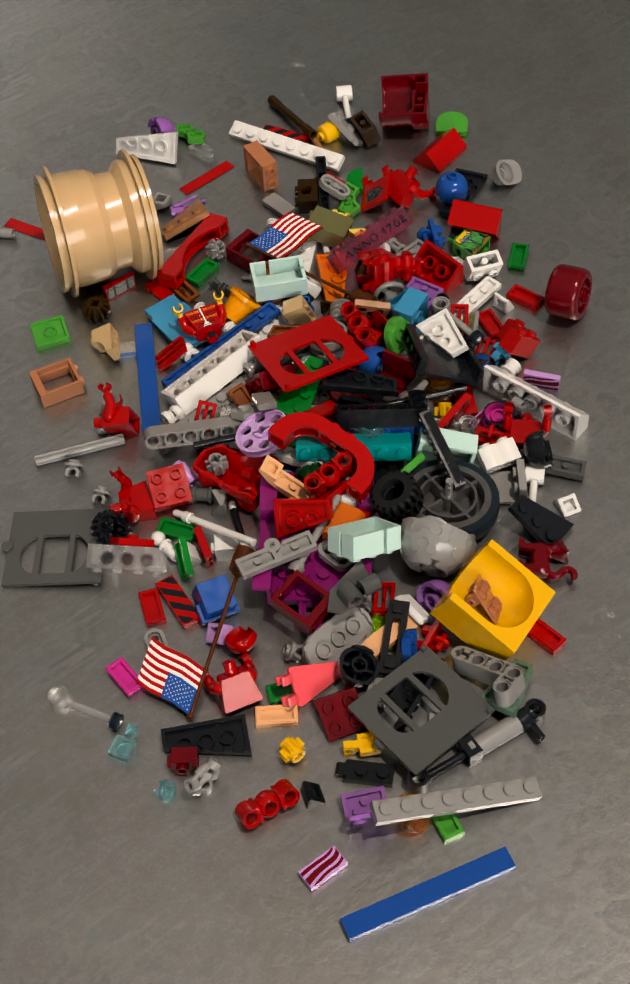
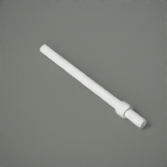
M178 509L173 511V516L180 518L185 523L196 524L252 547L257 543V540L196 517L189 511L183 512Z

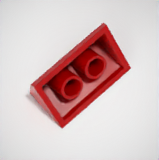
M452 128L441 133L413 159V162L440 174L467 148V145L456 129Z
M454 199L447 225L452 229L461 231L469 229L499 239L503 209Z
M425 239L415 256L425 259L422 269L425 277L421 278L444 288V293L448 294L463 283L464 266L431 241Z

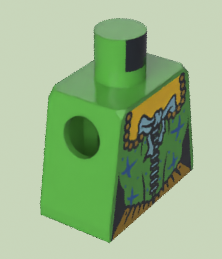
M464 229L459 236L451 233L447 241L452 244L453 256H459L465 260L468 256L487 252L490 249L491 236Z

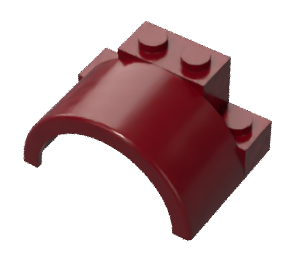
M428 73L381 76L383 111L379 112L381 128L413 126V129H429Z

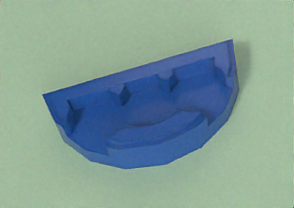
M416 628L407 629L403 633L401 649L404 662L418 652Z

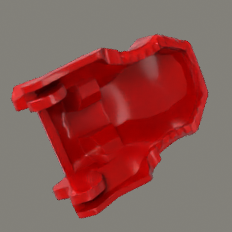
M224 444L204 449L192 464V471L202 487L213 486V488H221L227 494L235 497L239 506L247 512L251 513L259 506L256 498L260 494L261 474L258 470L266 456L258 458L248 457L241 451L230 449ZM213 453H220L222 456L226 455L229 469H225V474L221 476L207 472L205 460H208L209 455ZM271 456L275 460H279L276 456Z

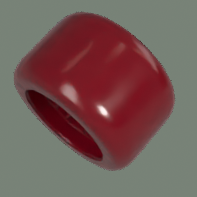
M567 264L556 266L549 277L544 301L546 312L551 316L575 321L580 319L587 309L591 296L592 275L590 271Z

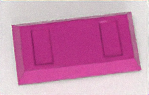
M120 657L105 668L128 697L142 688L137 683L138 675L123 657Z

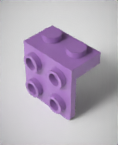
M384 785L340 794L345 821H351V825L366 823V818L373 817L369 804L374 800L387 799Z

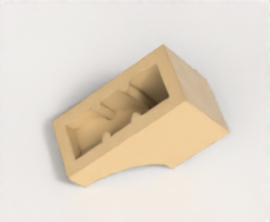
M302 295L283 301L282 316L285 320H288L290 325H304L317 320V315Z
M108 323L91 330L92 338L90 341L92 346L97 348L100 353L107 352L114 361L120 359L119 333Z

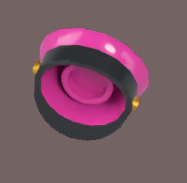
M507 400L492 401L485 406L481 413V422L486 428L494 424L495 430L504 432L503 417L505 412H503ZM513 404L512 407H514V409H513V412H512L511 414H512V418H513V420H514V416H515V413H516V407H515V405Z

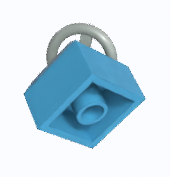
M396 281L380 285L375 290L373 296L377 297V301H379L378 295L382 291L384 293L382 302L391 303L387 318L402 316L410 324L414 325L418 333L419 330L415 325L428 319V293L412 287L406 289L402 283ZM398 287L400 288V290L392 291L388 290L387 288Z

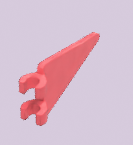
M337 661L290 666L287 668V674L275 677L277 686L282 685L284 687L289 684L292 686L293 694L281 697L282 705L291 707L297 704V706L302 707L339 678Z

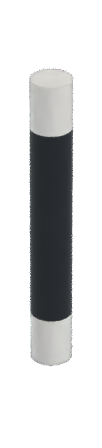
M229 501L228 506L235 530L245 535L235 501ZM239 542L240 545L248 546L245 543Z

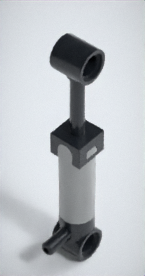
M537 698L530 699L524 707L518 710L515 718L507 716L475 736L469 734L459 740L458 753L428 771L426 769L423 770L416 777L409 771V792L412 795L427 793L429 783L435 776L463 760L469 768L482 761L484 755L528 729L538 741H543L545 735L539 726L545 720V703ZM420 779L423 782L415 783L414 780Z

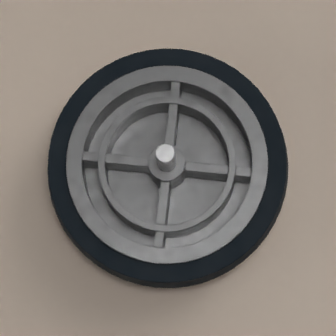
M438 459L424 462L414 468L409 474L414 477L424 495V499H422L424 504L420 506L421 511L415 514L416 518L428 515L439 517L447 522V524L457 527L468 534H474L476 537L475 541L482 538L492 529L498 517L500 497L495 482L484 470L471 463L455 459L466 481L465 487L455 491L453 490V479L444 477L443 469L438 465Z

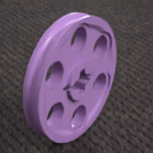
M278 409L258 411L246 418L239 426L235 436V441L240 451L248 457L258 458L278 450L279 447L268 440V430L276 419L286 415ZM261 418H265L262 422L257 423ZM251 430L248 434L244 435L246 431ZM249 443H253L250 447L245 448ZM269 443L267 447L261 448L264 444Z

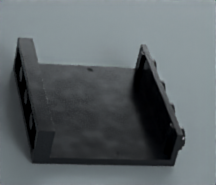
M406 323L401 340L417 375L478 386L479 381L484 376V370L466 335L463 338L469 350L453 358L434 342L421 340L414 325Z

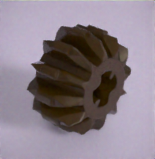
M95 294L94 297L88 296V300H83L81 311L85 320H89L90 323L93 321L96 323L98 321L104 322V318H109L111 306L107 298H104L103 295L97 297Z

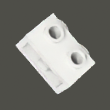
M498 249L466 257L462 264L464 266L463 273L467 282L472 280L479 281L487 276H497L503 266Z

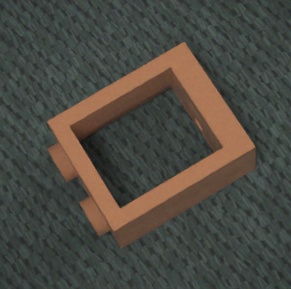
M258 140L244 145L246 172L264 192L278 187L276 160Z
M70 358L29 372L32 385L44 408L84 393L83 386L85 381L82 375H78V367L76 363L73 364ZM68 374L71 375L74 382L46 392L43 383Z

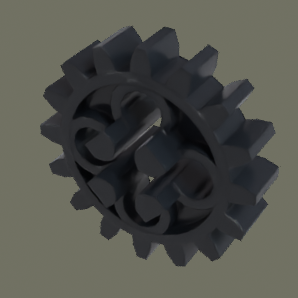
M104 510L103 513L99 512L92 520V526L90 527L94 531L92 536H97L96 542L101 541L103 548L108 545L109 550H112L113 547L116 550L125 547L111 545L110 534H112L111 537L127 538V534H132L133 530L129 529L131 523L125 522L127 517L121 518V513L119 512L116 515L114 510H111L110 513L107 510Z

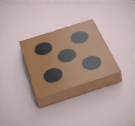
M355 299L354 302L361 314L371 320L374 311L380 312L387 319L391 306L390 302Z

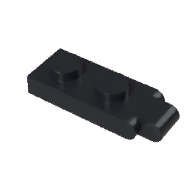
M347 759L345 763H336L335 777L343 778V782L377 787L384 785L385 788H393L395 765L352 759Z

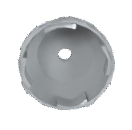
M430 515L421 518L407 517L402 519L400 552L409 568L418 572L424 570L427 575L444 578L457 572L467 563L476 550V537L474 534H468L457 527L447 524V522L439 517Z

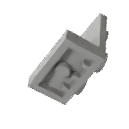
M516 459V466L512 467V471H499L488 474L498 488L500 504H512L520 495L527 497L524 459Z

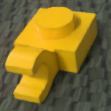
M371 732L356 734V740L343 741L342 747L344 756H350L356 752H359L360 757L379 755L382 750L375 748L374 741L376 737Z

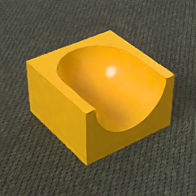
M491 539L470 557L430 614L472 649L504 660L516 652L556 592ZM479 574L483 580L486 579L488 581L491 592L502 603V610L496 625L481 603L471 607L465 602L470 586L476 582Z

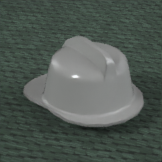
M512 159L499 160L492 167L491 175L488 178L492 179L498 186L514 185L521 181L522 170L519 164Z

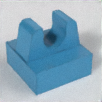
M498 341L493 345L494 352L490 355V358L493 359L492 362L496 366L506 362L508 358H512L499 345Z

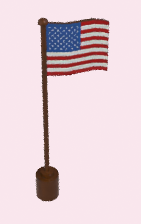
M289 212L279 218L256 239L246 242L244 246L272 259L284 258L295 252L312 235L324 228ZM305 271L307 276L349 295V300L353 303L355 299L377 301V297L357 288L350 293Z
M245 545L236 546L229 566L234 579L205 667L203 668L188 656L164 646L152 636L137 678V683L149 693L173 703L186 713V717L189 720L194 719L193 713L238 577H241L235 565V560L255 552L252 548Z

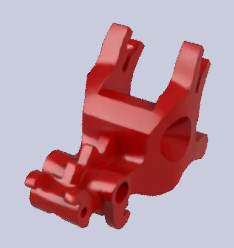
M383 248L361 250L357 252V258H365L362 264L366 265V275H357V281L366 283L362 285V290H370V293L374 294L380 285L391 282L398 277H401L402 281H410L412 276L425 277V273H422L425 259L418 256L412 257L409 251H402V256H397Z

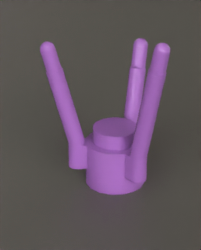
M197 195L175 203L174 206H170L173 218L192 203L184 206L183 204L197 198Z

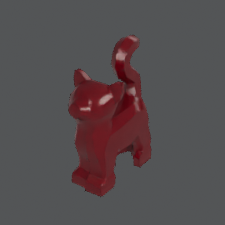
M519 538L518 556L531 558V562L524 563L522 560L518 561L539 579H560L566 573L571 575L572 581L578 578L577 570L570 566L561 567L557 572H553L550 569L551 558L568 564L567 554L569 549H567L562 540H558L553 544H546L543 542L525 543L523 538Z

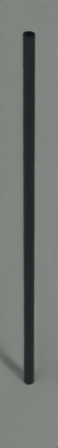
M462 385L425 393L426 400L467 392V387ZM408 397L377 404L408 403ZM236 433L193 442L194 448L200 449L235 441Z

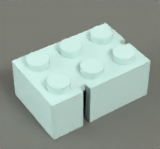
M301 255L268 260L269 275H266L265 261L249 263L256 303L308 294L307 277Z
M422 427L414 451V458L421 452L425 456V459L420 464L437 460V457L433 455L432 446H429L427 442V436L422 432ZM439 428L454 459L473 464L477 454L479 435Z
M376 516L328 527V551L336 554L338 557L347 558L350 562H360L364 558H376L379 554H391L394 550L401 549V525Z

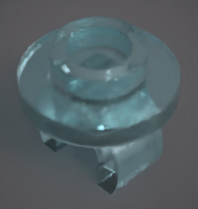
M162 779L159 781V789H153V793L162 801L169 802L175 797L177 786L173 780Z

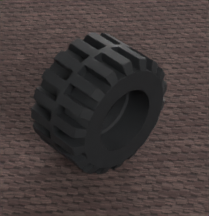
M396 470L393 473V471H390L387 475L383 474L381 479L375 481L376 484L372 485V492H370L369 496L371 498L370 502L380 518L401 524L402 519L415 517V514L421 511L420 506L424 504L422 500L424 495L414 477L408 474V472Z

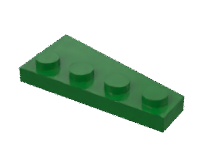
M309 356L304 365L312 372L322 368L323 359ZM299 369V371H298L296 374H303V373H302V372L300 371V369ZM321 379L290 392L283 391L276 400V409L282 411L286 416L311 409Z

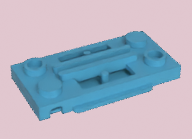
M174 294L145 309V315L171 342L181 336L184 338L185 343H191L196 348L208 341L198 342L195 337L183 333L177 320L178 316L172 314V307L174 306L176 311H180L178 303L182 304V315L192 309L185 302H181Z

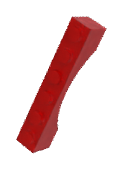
M210 213V216L206 217L163 264V268L157 271L159 284L177 290L186 280L185 269L192 256L204 248L208 241L213 238L215 241L221 240L229 232L227 217Z

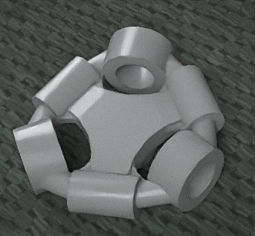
M210 756L205 763L194 771V776L184 780V788L190 796H200L201 793L207 795L212 792V783L217 779L222 765L217 758ZM204 784L209 785L207 788H202Z

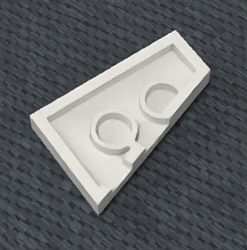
M447 308L415 325L421 333L453 358L469 350Z

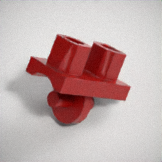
M491 424L489 428L477 426L474 435H479L478 445H483L485 443L495 444L501 437L507 436L509 438L510 433L495 430V425Z
M435 620L433 625L424 624L421 634L425 639L424 641L417 640L418 651H420L422 645H427L435 654L436 652L439 653L440 650H448L450 642L447 640L448 635L441 628V622Z

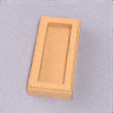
M282 704L255 706L256 729L299 726L297 704L288 707V705L283 706Z

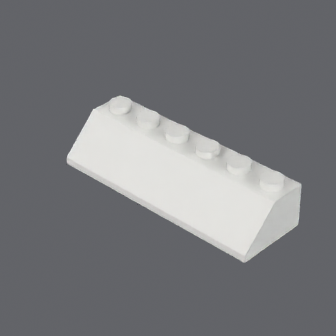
M242 329L160 393L171 405L177 404L182 409L184 415H188L197 408L199 400H209L212 395L223 390L226 384L235 381L239 374L245 372L243 364L256 359V356L248 348L250 341L254 340L255 343L262 341L260 335Z
M494 365L484 366L483 392L498 400L506 398L511 401L515 396L529 403L528 414L541 423L544 416L543 409H545L543 404H551L553 415H550L552 417L551 428L574 441L588 427L589 415L584 411L571 406L567 402H563L552 394L546 393L504 369Z

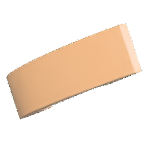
M269 455L265 457L258 471L269 484L288 498L290 496L294 498H309L305 493L304 483L282 469L283 464Z
M408 615L406 630L416 628L418 633L424 625H419ZM394 620L392 623L389 649L398 643L400 621L396 622ZM385 625L375 631L361 644L374 652L373 655L376 657V660H379L381 655Z

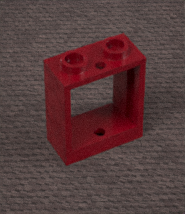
M246 229L225 247L227 260L250 273L249 263L255 261L242 255L248 249L245 248L244 244L253 241L260 235ZM263 255L256 262L268 261L272 258Z
M295 363L282 366L284 370L293 374L299 371ZM268 371L259 372L245 380V387L250 395L259 392H274L281 389Z
M299 570L289 574L281 588H277L271 595L272 608L309 635L330 613L327 610L329 592ZM298 582L322 599L306 619L282 602Z

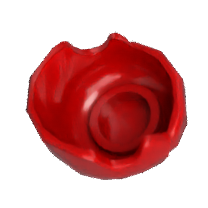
M238 626L226 635L224 642L231 652L244 654L255 646L257 633L250 626L247 627L248 630Z

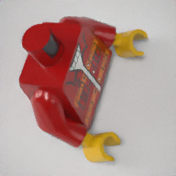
M222 290L220 291V298L215 296V291L213 293V299L217 302V305L212 303L185 312L183 315L182 304L178 303L180 311H176L174 306L172 307V314L178 316L177 320L183 333L195 337L198 342L208 340L209 343L213 344L218 341V336L222 334L221 328L225 326L227 319L225 304L222 303L224 297Z

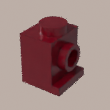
M171 747V756H167V768L172 769L173 773L181 775L194 773L199 768L198 748Z

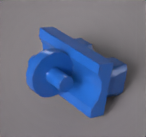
M428 219V226L420 228L417 232L418 239L421 241L428 239L439 248L443 249L446 243L445 237H440L442 226L435 225L433 219Z

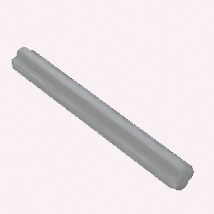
M117 434L35 455L34 461L36 466H41L125 444L124 435Z

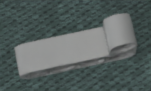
M457 646L452 649L451 658L455 672L491 685L497 706L502 708L511 706L525 690L522 667L466 646Z

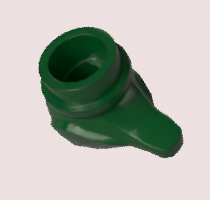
M316 462L311 465H304L303 467L299 466L294 472L295 476L304 480L313 471L317 472L321 464Z

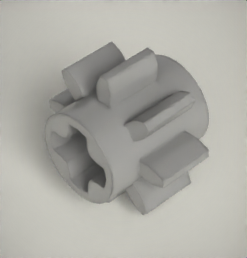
M213 238L205 246L206 254L212 260L215 258L220 260L226 253V246L220 239L215 241Z
M213 453L209 455L208 460H205L207 472H211L216 476L225 474V469H229L226 455L222 456L220 453Z

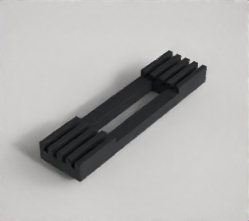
M389 600L378 676L383 675L385 677V675H389L401 665V640L407 627L410 602ZM394 620L396 622L400 621L396 655H389L388 649L392 623Z

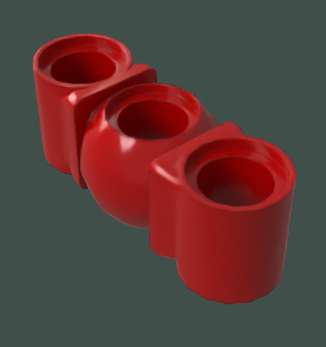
M348 301L342 304L340 312L347 322L348 331L356 336V339L363 348L375 346L377 339L370 329L368 318L361 314L353 302Z
M345 451L339 452L335 458L330 459L331 463L322 464L317 472L313 471L312 474L304 478L305 493L309 498L320 497L322 492L327 491V487L337 485L340 478L343 479L353 472V461L350 453Z
M281 779L275 785L270 786L271 790L260 791L254 800L250 797L247 801L237 804L235 815L246 828H256L261 822L265 821L264 818L275 816L280 808L286 810L287 807L296 805L300 799L298 790L287 779Z

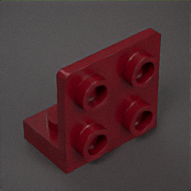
M387 349L382 351V371L380 375L383 374L384 376L397 379L396 397H398L416 378V373L409 358Z
M349 687L312 701L314 709H318L328 741H334L367 729L347 709L351 703L359 698L355 687Z

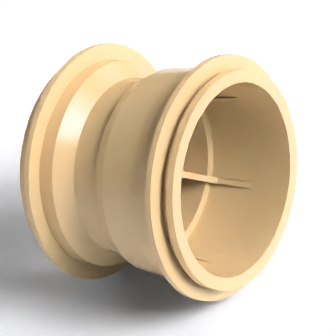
M121 149L118 151L117 160L112 161L107 171L95 174L85 169L50 174L46 166L40 168V175L34 176L33 179L35 197L49 256L63 293L70 290L72 296L76 298L79 296L80 287L110 279L116 274L118 269L132 267L139 273L145 272L149 279L156 278L157 271L163 268L164 263L162 238L151 190L142 165L136 155H129L125 149Z

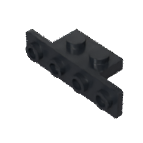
M422 673L413 674L429 690L432 688L433 676ZM404 679L395 686L388 695L411 719L413 718L411 714L414 709L417 710L423 702V699H421L423 694L407 679ZM398 718L394 727L398 729L403 725H407Z

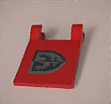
M388 165L382 168L383 177L373 182V180H368V176L362 178V213L388 200L390 176L394 172L392 169H388Z

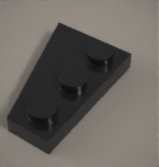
M520 495L507 509L538 542L553 544L561 540L574 525L524 495Z

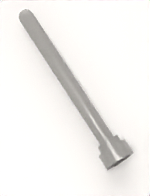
M336 494L332 499L333 513L342 499L339 494ZM329 520L316 526L312 533L315 542L318 541ZM309 554L291 562L287 571L290 574H293L296 570L304 573V563Z

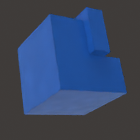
M226 574L196 584L191 595L196 605L195 610L202 626L221 619L231 589ZM234 593L226 617L240 612Z

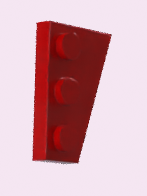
M276 498L273 500L276 539L334 518L332 498Z

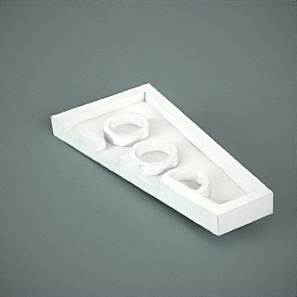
M178 131L116 138V154H118L119 150L125 149L129 155L134 154L137 158L170 164L177 163Z

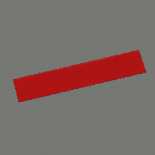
M225 161L179 189L188 195L234 166Z
M10 218L4 225L5 227L13 228L16 231L45 240L42 228Z

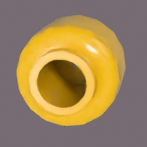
M331 121L318 126L316 136L320 142L330 144L339 138L340 130Z

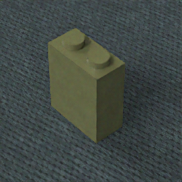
M317 205L314 211H310L308 220L322 226L324 229L318 231L309 239L341 250L349 236V229L352 228L354 219Z

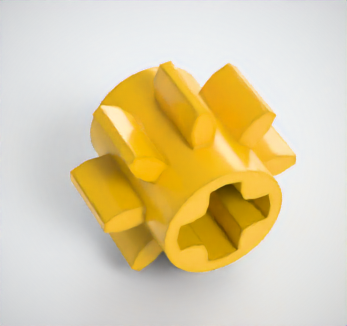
M438 402V407H434L433 416H438L437 421H440L452 408V402Z
M293 737L285 738L279 745L280 758L285 763L289 761L293 763L299 762L305 755V743L299 737L295 739Z

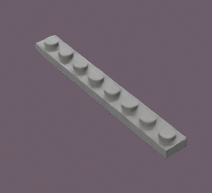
M536 776L374 800L369 805L375 826L538 801L542 798Z

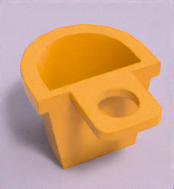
M234 285L231 286V293L225 303L227 318L236 324H239L263 306L261 302L256 303L255 297Z

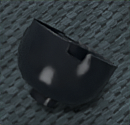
M544 430L529 434L523 442V449H520L522 459L527 460L528 464L535 468L553 466L550 462L553 461V454L549 440L545 441L543 437L547 435Z
M356 644L341 653L337 661V673L344 684L349 687L362 688L368 686L376 679L380 663L379 660H376L371 649Z

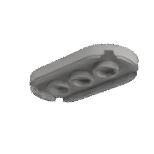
M355 607L341 615L334 614L304 641L302 653L306 664L336 662L345 649L352 645H361L372 635L373 623L369 613L361 607Z

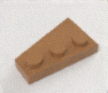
M197 199L160 230L165 239L169 240L210 215L200 199Z

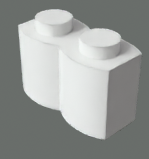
M501 437L495 444L485 443L479 446L476 456L482 469L487 474L516 464V459L522 458L513 437Z

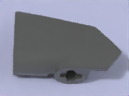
M362 561L356 562L330 590L328 612L341 615L357 607L365 597L382 589L380 579L375 573L369 574Z

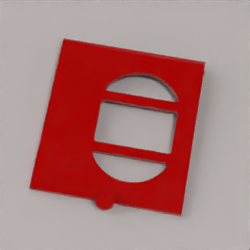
M330 314L257 343L251 340L248 346L284 392H290L369 360V357L355 343V338L348 335ZM322 341H331L339 344L344 349L343 357L337 360ZM316 344L332 364L310 372L293 351ZM288 355L303 374H293L284 370L281 366L282 358Z

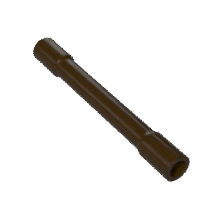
M274 95L268 97V103L299 127L310 139L316 137L317 131L295 115Z

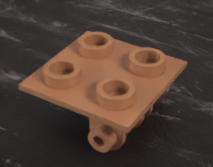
M479 574L476 582L470 586L465 602L471 607L481 603L496 625L502 610V603L491 592L488 581L486 579L483 580Z

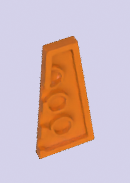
M316 254L315 261L319 278L345 290L348 258L346 261L347 254ZM320 282L325 301L333 302L337 299H343L344 293Z

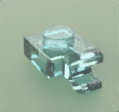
M129 723L123 736L116 735L108 750L110 757L126 763L129 762L138 745L135 741L139 734V731L136 730V725Z

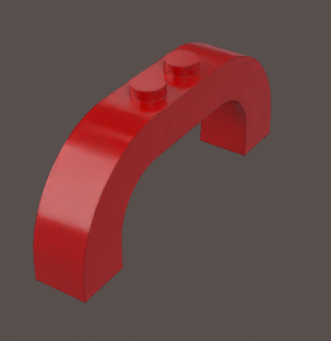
M309 412L289 414L276 421L268 430V440L282 450L294 439L301 436H310L318 439L337 453L342 451L350 453L356 472L346 483L345 493L360 503L368 496L374 480V460L368 448L354 434L347 433L339 424L332 423L323 416Z

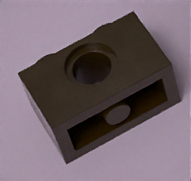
M363 110L349 118L356 129L355 132L368 148L381 141L376 126Z
M317 178L298 179V186H295V196H298L295 197V207H298L299 214L310 213L318 205Z

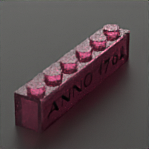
M403 205L398 209L393 207L387 212V216L383 214L377 218L376 224L371 222L364 227L366 229L364 232L362 229L353 234L355 238L351 239L349 237L342 242L343 246L339 247L337 245L330 250L331 254L326 258L337 274L361 259L357 258L358 251L376 249L413 223Z

